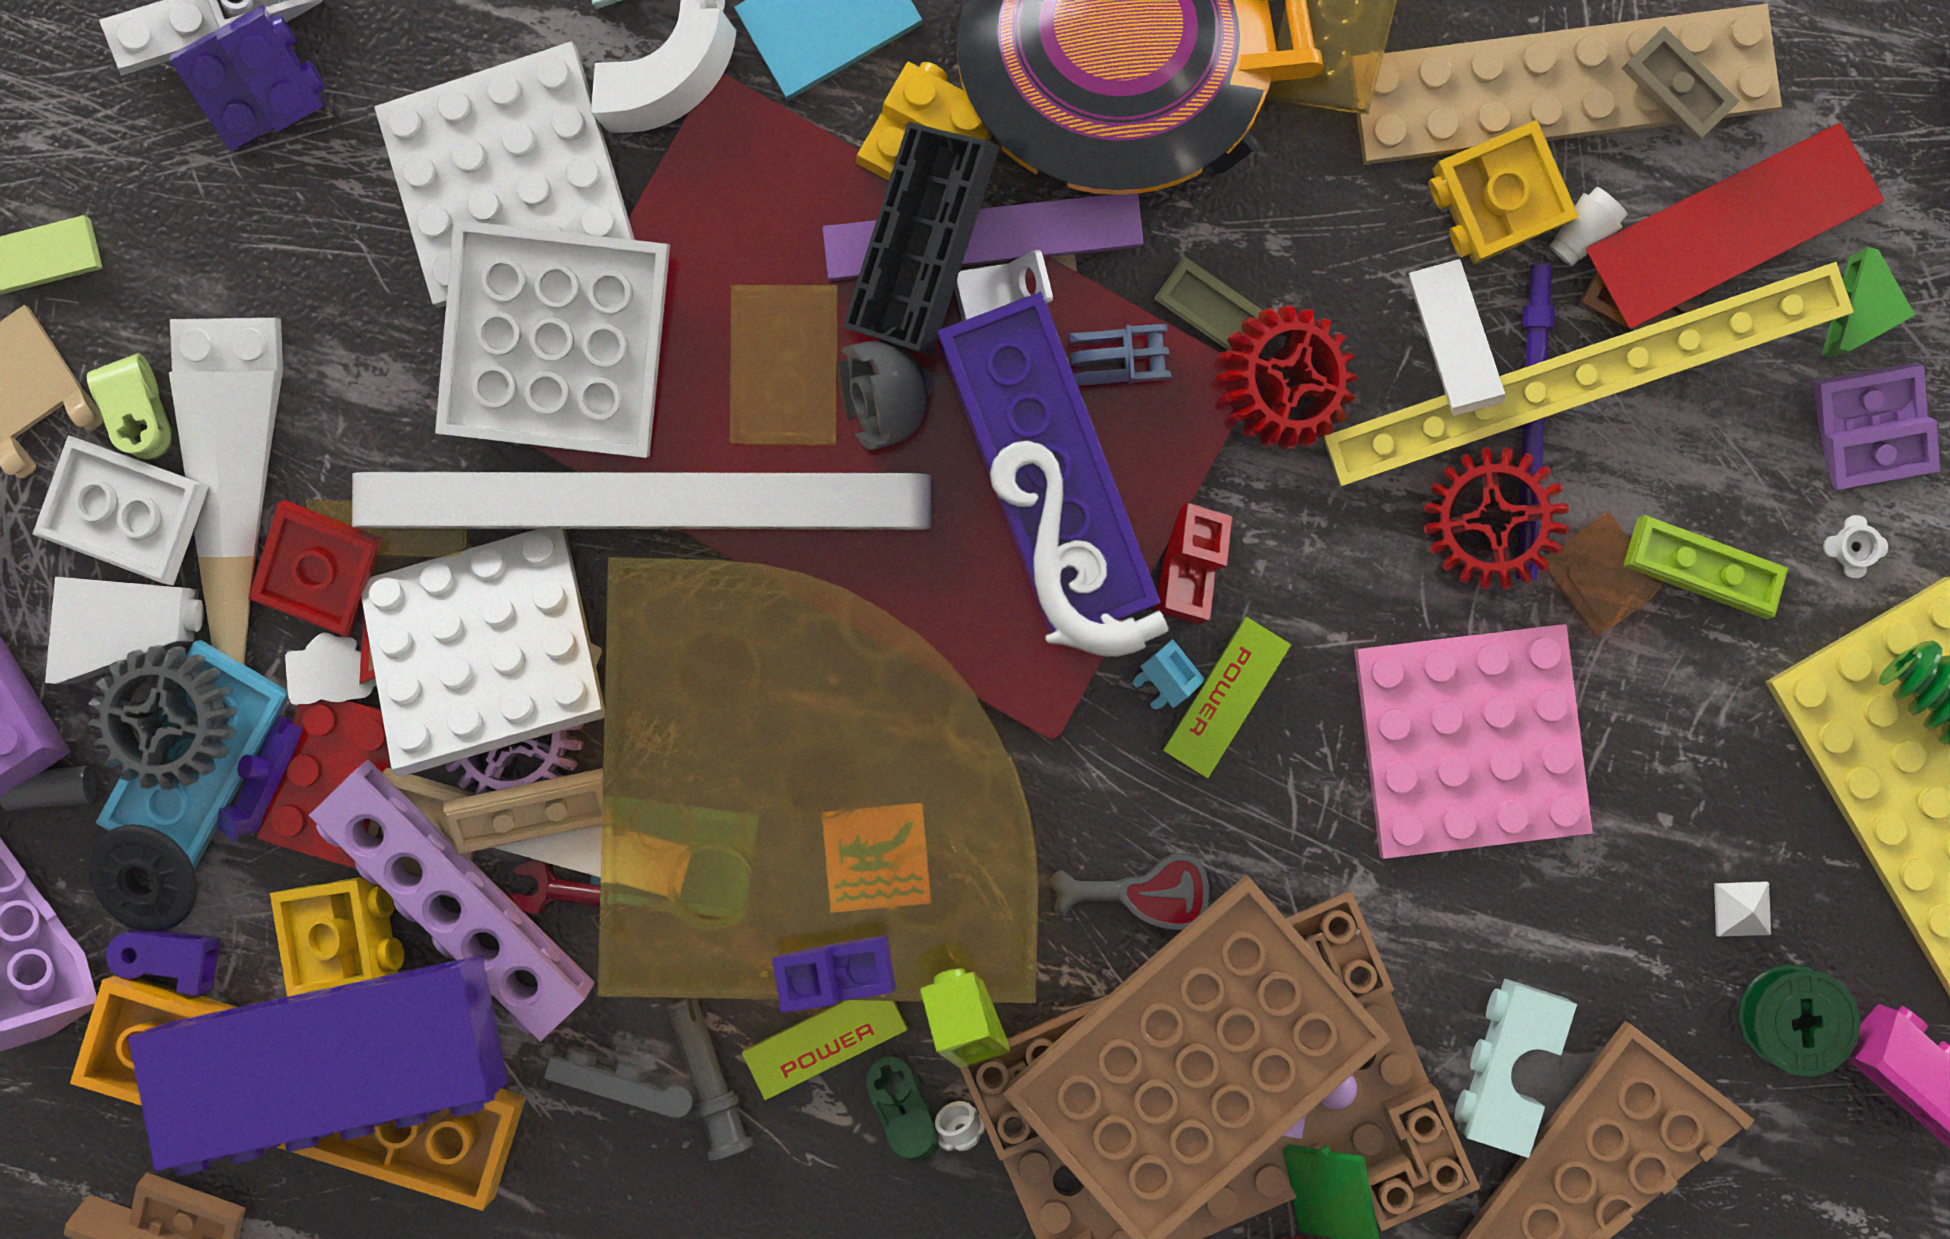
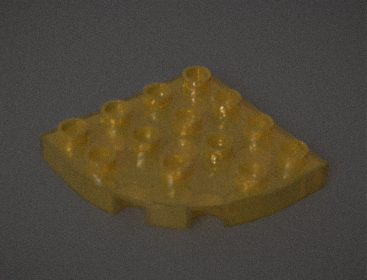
M608 557L598 997L779 999L772 963L774 956L887 935L897 989L890 994L848 1000L923 1001L920 988L935 984L933 978L936 975L948 970L965 969L966 974L974 972L984 981L992 1002L1036 1003L1038 877L1037 852L1030 812L1017 769L1011 756L1006 753L995 727L979 704L978 697L952 665L917 632L902 624L883 609L858 597L845 588L804 573L764 564L723 560Z

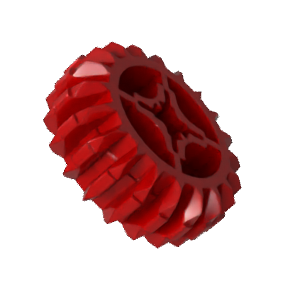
M1287 305L1280 307L1277 312L1272 308L1260 311L1258 319L1250 317L1242 321L1240 324L1242 332L1238 331L1229 335L1226 340L1234 351L1222 352L1218 357L1223 364L1229 367V370L1219 373L1215 380L1222 384H1228L1229 392L1223 393L1218 400L1223 404L1233 402L1235 409L1231 412L1228 420L1233 423L1246 420L1242 435L1250 438L1260 434V445L1270 447L1278 442L1279 448L1289 450L1294 449L1297 443L1301 447L1314 445L1316 436L1324 438V436L1332 434L1334 432L1332 423H1340L1347 418L1340 405L1350 404L1356 397L1346 390L1345 387L1346 384L1355 382L1359 376L1352 372H1346L1345 364L1350 363L1355 357L1350 352L1343 354L1340 352L1339 346L1342 345L1346 336L1340 333L1332 336L1328 335L1332 320L1324 318L1315 322L1314 310L1304 309L1296 313L1294 306ZM1274 336L1286 338L1284 347L1277 350L1275 358L1265 360L1258 358L1262 348ZM1311 359L1315 365L1316 371L1312 367ZM1286 369L1288 373L1285 376H1290L1291 383L1295 385L1288 387L1286 383L1289 380H1284L1283 372L1279 370ZM1256 383H1258V385H1259V386L1261 387V389H1262L1263 399L1261 398V396H1260V394H1259V391H1258V388H1257ZM1315 397L1311 407L1302 417L1297 420L1288 419L1290 409L1297 406L1299 398Z
M1487 447L1481 450L1483 465L1475 467L1469 454H1464L1461 456V462L1467 472L1459 476L1450 466L1443 470L1445 476L1453 482L1449 489L1441 484H1432L1430 490L1435 495L1444 499L1442 505L1434 503L1425 504L1424 511L1431 515H1440V522L1426 524L1424 532L1430 535L1442 533L1443 540L1432 544L1430 550L1433 554L1442 553L1447 549L1451 551L1452 555L1442 564L1446 571L1454 569L1459 562L1465 565L1459 577L1461 582L1467 584L1471 580L1474 571L1482 573L1480 588L1488 590L1491 585V574H1500L1502 589L1509 590L1512 583L1509 573L1518 571L1523 583L1528 584L1532 582V577L1526 566L1531 562H1534L1543 572L1550 568L1548 562L1540 556L1544 548L1552 554H1561L1562 546L1549 540L1551 533L1559 535L1568 534L1569 526L1563 523H1553V515L1568 513L1569 505L1567 503L1551 505L1550 498L1563 492V486L1561 483H1555L1544 489L1541 483L1551 473L1548 466L1541 467L1533 476L1527 472L1533 463L1532 455L1526 453L1517 467L1511 465L1513 450L1505 447L1502 451L1501 463H1493L1491 450ZM1498 476L1510 477L1526 485L1534 493L1539 504L1526 506L1507 503L1502 498ZM1482 479L1484 497L1481 506L1474 512L1463 514V516L1452 517L1454 505L1460 494L1469 485ZM1492 492H1495L1496 503L1500 506L1502 513H1511L1512 515L1525 514L1524 516L1513 517L1510 525L1504 523L1507 529L1501 532L1502 546H1498L1497 536L1493 533L1490 525H1482L1481 523L1468 524L1472 521L1481 520L1483 513L1489 515L1486 509L1492 506ZM1542 520L1541 529L1534 544L1524 554L1511 560L1509 552V536L1517 526ZM1480 532L1485 534L1490 539L1495 563L1484 562L1467 554L1459 546L1454 533Z

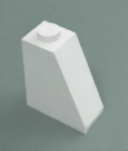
M55 577L45 683L76 684L110 672L109 666L113 662L122 660L127 663V655L131 651L142 650L144 653H147L149 647L162 645L166 651H169L172 647H180L194 642L195 631L198 632L201 629L204 619V605L201 600H198L199 589Z

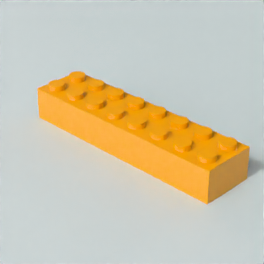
M115 975L103 979L70 1084L141 1105L128 1037L166 1022L236 1008V1006L200 995L176 993L177 988L142 977L124 979ZM501 1088L494 1094L495 1100L484 1103V1109L461 1116H451L450 1109L446 1108L442 1109L441 1112L429 1115L430 1120L404 1128H396L395 1120H390L386 1124L374 1127V1133L348 1140H341L340 1131L331 1136L321 1138L320 1144L292 1152L483 1211L496 1196L526 1096ZM282 1143L277 1148L286 1150L285 1143Z

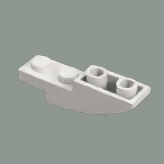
M162 0L100 19L99 22L122 76L170 61L171 54L263 4L272 18L280 14L287 22L323 2V0Z

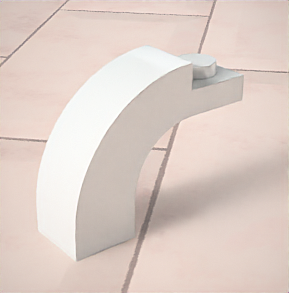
M681 0L679 18L675 29L658 50L634 61L595 63L591 114L609 133L639 132L666 125L691 111L712 91L728 65L735 44L736 29L723 12L725 0Z

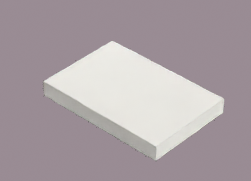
M68 435L33 535L163 584L174 586L209 486Z

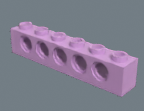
M369 760L352 772L309 815L317 823L316 828L319 834L328 843L341 847L355 860L356 869L362 877L372 884H379L394 898V905L402 916L412 922H418L432 935V942L441 954L449 959L456 960L483 955L491 996H494L508 1010L510 1020L524 1033H532L541 1042L586 999L595 982L465 854L456 855L452 841ZM364 819H373L378 822L383 829L384 838L379 839L369 835L364 827ZM402 857H411L417 860L422 867V876L408 873L403 867ZM446 894L454 897L461 906V912L452 913L446 910L441 904L440 895ZM486 932L493 935L497 939L500 949L490 950L485 948L478 939V933ZM515 971H529L535 976L538 986L529 987L523 985L517 979Z

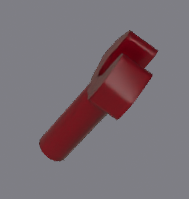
M531 860L513 869L514 873L523 876H533L538 882V890L534 895L530 893H516L509 896L524 912L533 914L543 913L546 911L547 905L553 900L606 908L609 904L611 895L609 887L558 879L554 874L553 864Z

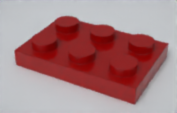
M321 699L311 704H298L292 725L302 727V732L264 814L257 839L356 869L355 860L341 847L328 843L319 834L316 828L317 823L309 815L352 772L367 760L382 773L386 768H391L382 711L380 708L353 700L330 702ZM368 818L364 819V827L367 832L371 820Z

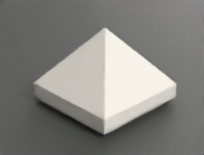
M1769 882L1714 883L1716 936L1771 935Z

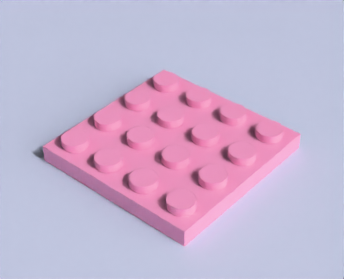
M1566 624L1354 649L1381 858L1593 833Z

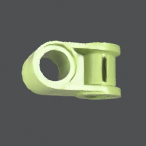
M137 353L88 372L87 382L90 392L100 409L113 445L123 452L131 453L145 460L158 459L165 455L172 444V428L159 397L156 378L144 356ZM140 425H147V429L141 431ZM140 435L141 442L135 441L134 437Z

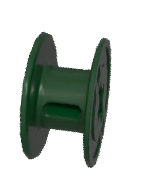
M1783 964L1764 970L1750 981L1740 999L1738 1023L1743 1040L1752 1052L1762 1060L1775 1067H1779L1791 1075L1814 1077L1832 1072L1850 1057L1859 1041L1861 1018L1855 998L1842 982L1824 972L1814 971L1807 966ZM1801 1011L1804 1012L1806 1015L1805 1020L1797 1022L1796 1028L1792 1027V1019L1800 1018Z

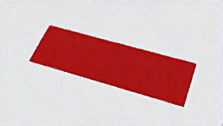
M1838 123L1587 247L1586 251L1628 327L1633 328L1884 202V198L1842 124Z

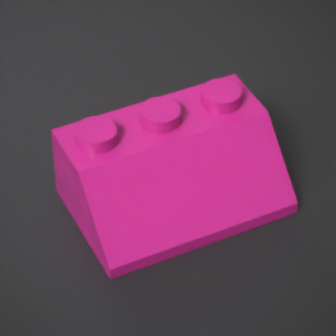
M1878 1004L1860 1024L1859 1041L1847 1060L1950 1149V1045L1944 1041H1941L1939 1045L1935 1044L1924 1034L1928 1025L1906 1007L1901 1006L1897 1011Z

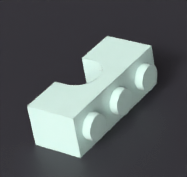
M1505 978L1501 990L1494 989L1486 1011V1018L1491 1020L1485 1040L1479 1039L1471 1057L1470 1067L1472 1070H1475L1469 1091L1464 1089L1461 1092L1455 1108V1120L1459 1121L1457 1129L1468 1139L1529 1158L1545 1106L1534 1098L1515 1091L1511 1081L1512 1067L1522 1054L1530 1050L1539 1049L1561 1055L1577 1004L1564 997Z

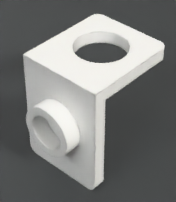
M1041 250L1030 251L1008 264L960 271L954 290L962 321L1030 296L1025 284V273L1028 267L1035 275V293L1041 291L1046 304L1050 303L1053 300V294Z

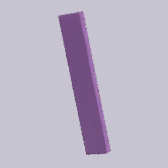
M1110 194L980 209L961 267L1011 262L1034 250H1041L1043 258L1143 247L1138 194ZM876 220L822 226L829 281L856 279L859 277Z

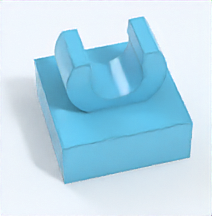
M1172 639L1140 666L1143 671L1135 677L1133 684L1137 688L1146 681H1152L1161 693L1150 706L1153 709H1159L1168 702L1174 708L1189 697L1205 679Z

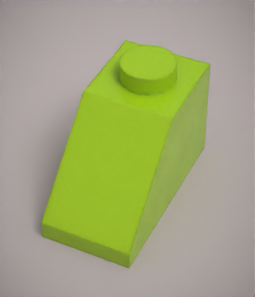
M965 969L948 970L933 978L935 984L920 988L936 1051L941 1056L962 1068L1011 1052L984 981L974 972L966 974Z

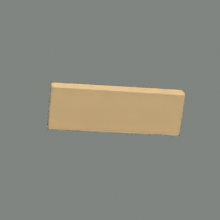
M603 768L443 802V813L456 855L615 821Z

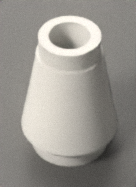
M1596 187L1589 195L1582 194L1575 205L1579 217L1563 225L1555 236L1556 239L1549 245V248L1571 267L1588 254L1586 251L1587 247L1621 230L1623 227L1620 223L1628 215L1626 210L1612 196L1599 187Z

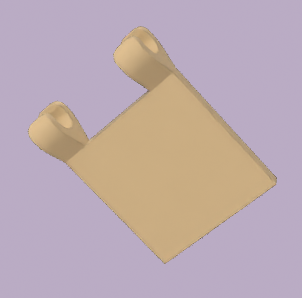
M26 305L21 306L0 321V466L5 473L11 476L15 475L19 479H24L36 470V464L15 438L61 406H65L69 417L75 425L84 427L88 431H94L104 423L100 409L83 390L31 309Z

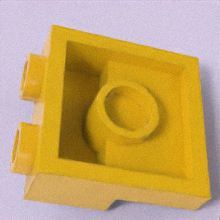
M908 61L885 99L882 113L859 150L856 164L889 181L908 122L987 141L990 140L992 134L984 124L981 125L976 119L967 101L965 92L947 82L948 75L943 69L930 62H922L918 67Z
M1537 120L1439 161L1432 169L1435 178L1429 180L1431 195L1439 209L1449 208L1456 226L1449 229L1452 244L1460 257L1469 255L1473 265L1520 246L1527 240L1570 223L1579 217Z
M364 877L270 893L287 997L399 973L398 969L404 962V949L401 942L392 936L389 916L395 910L394 898L379 884H372Z

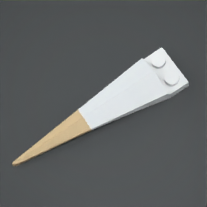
M281 318L170 319L172 372H169L185 477L209 486L194 527V536L212 647L244 665L251 600L248 598L254 579L268 463L283 374Z

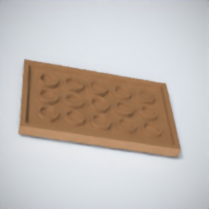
M1246 874L1002 1088V1094L1131 1239H1165L1392 1039Z

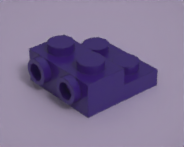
M264 4L170 55V62L230 151L272 128L278 132L323 107L320 92L325 90L326 87L319 73L310 61L301 64L291 48L297 41L290 27L280 14L272 18Z

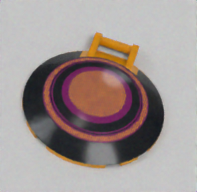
M965 0L958 25L957 57L963 90L976 119L981 125L984 124L988 131L1002 144L1001 150L1018 164L1036 175L1040 171L1053 178L1068 182L1067 187L1097 194L1123 195L1157 191L1177 185L1199 175L1205 166L1215 161L1225 152L1229 154L1244 138L1254 124L1255 117L1268 93L1270 82L1313 77L1321 73L1324 66L1321 51L1315 49L1307 0H1285L1293 50L1286 51L1276 50L1269 0Z

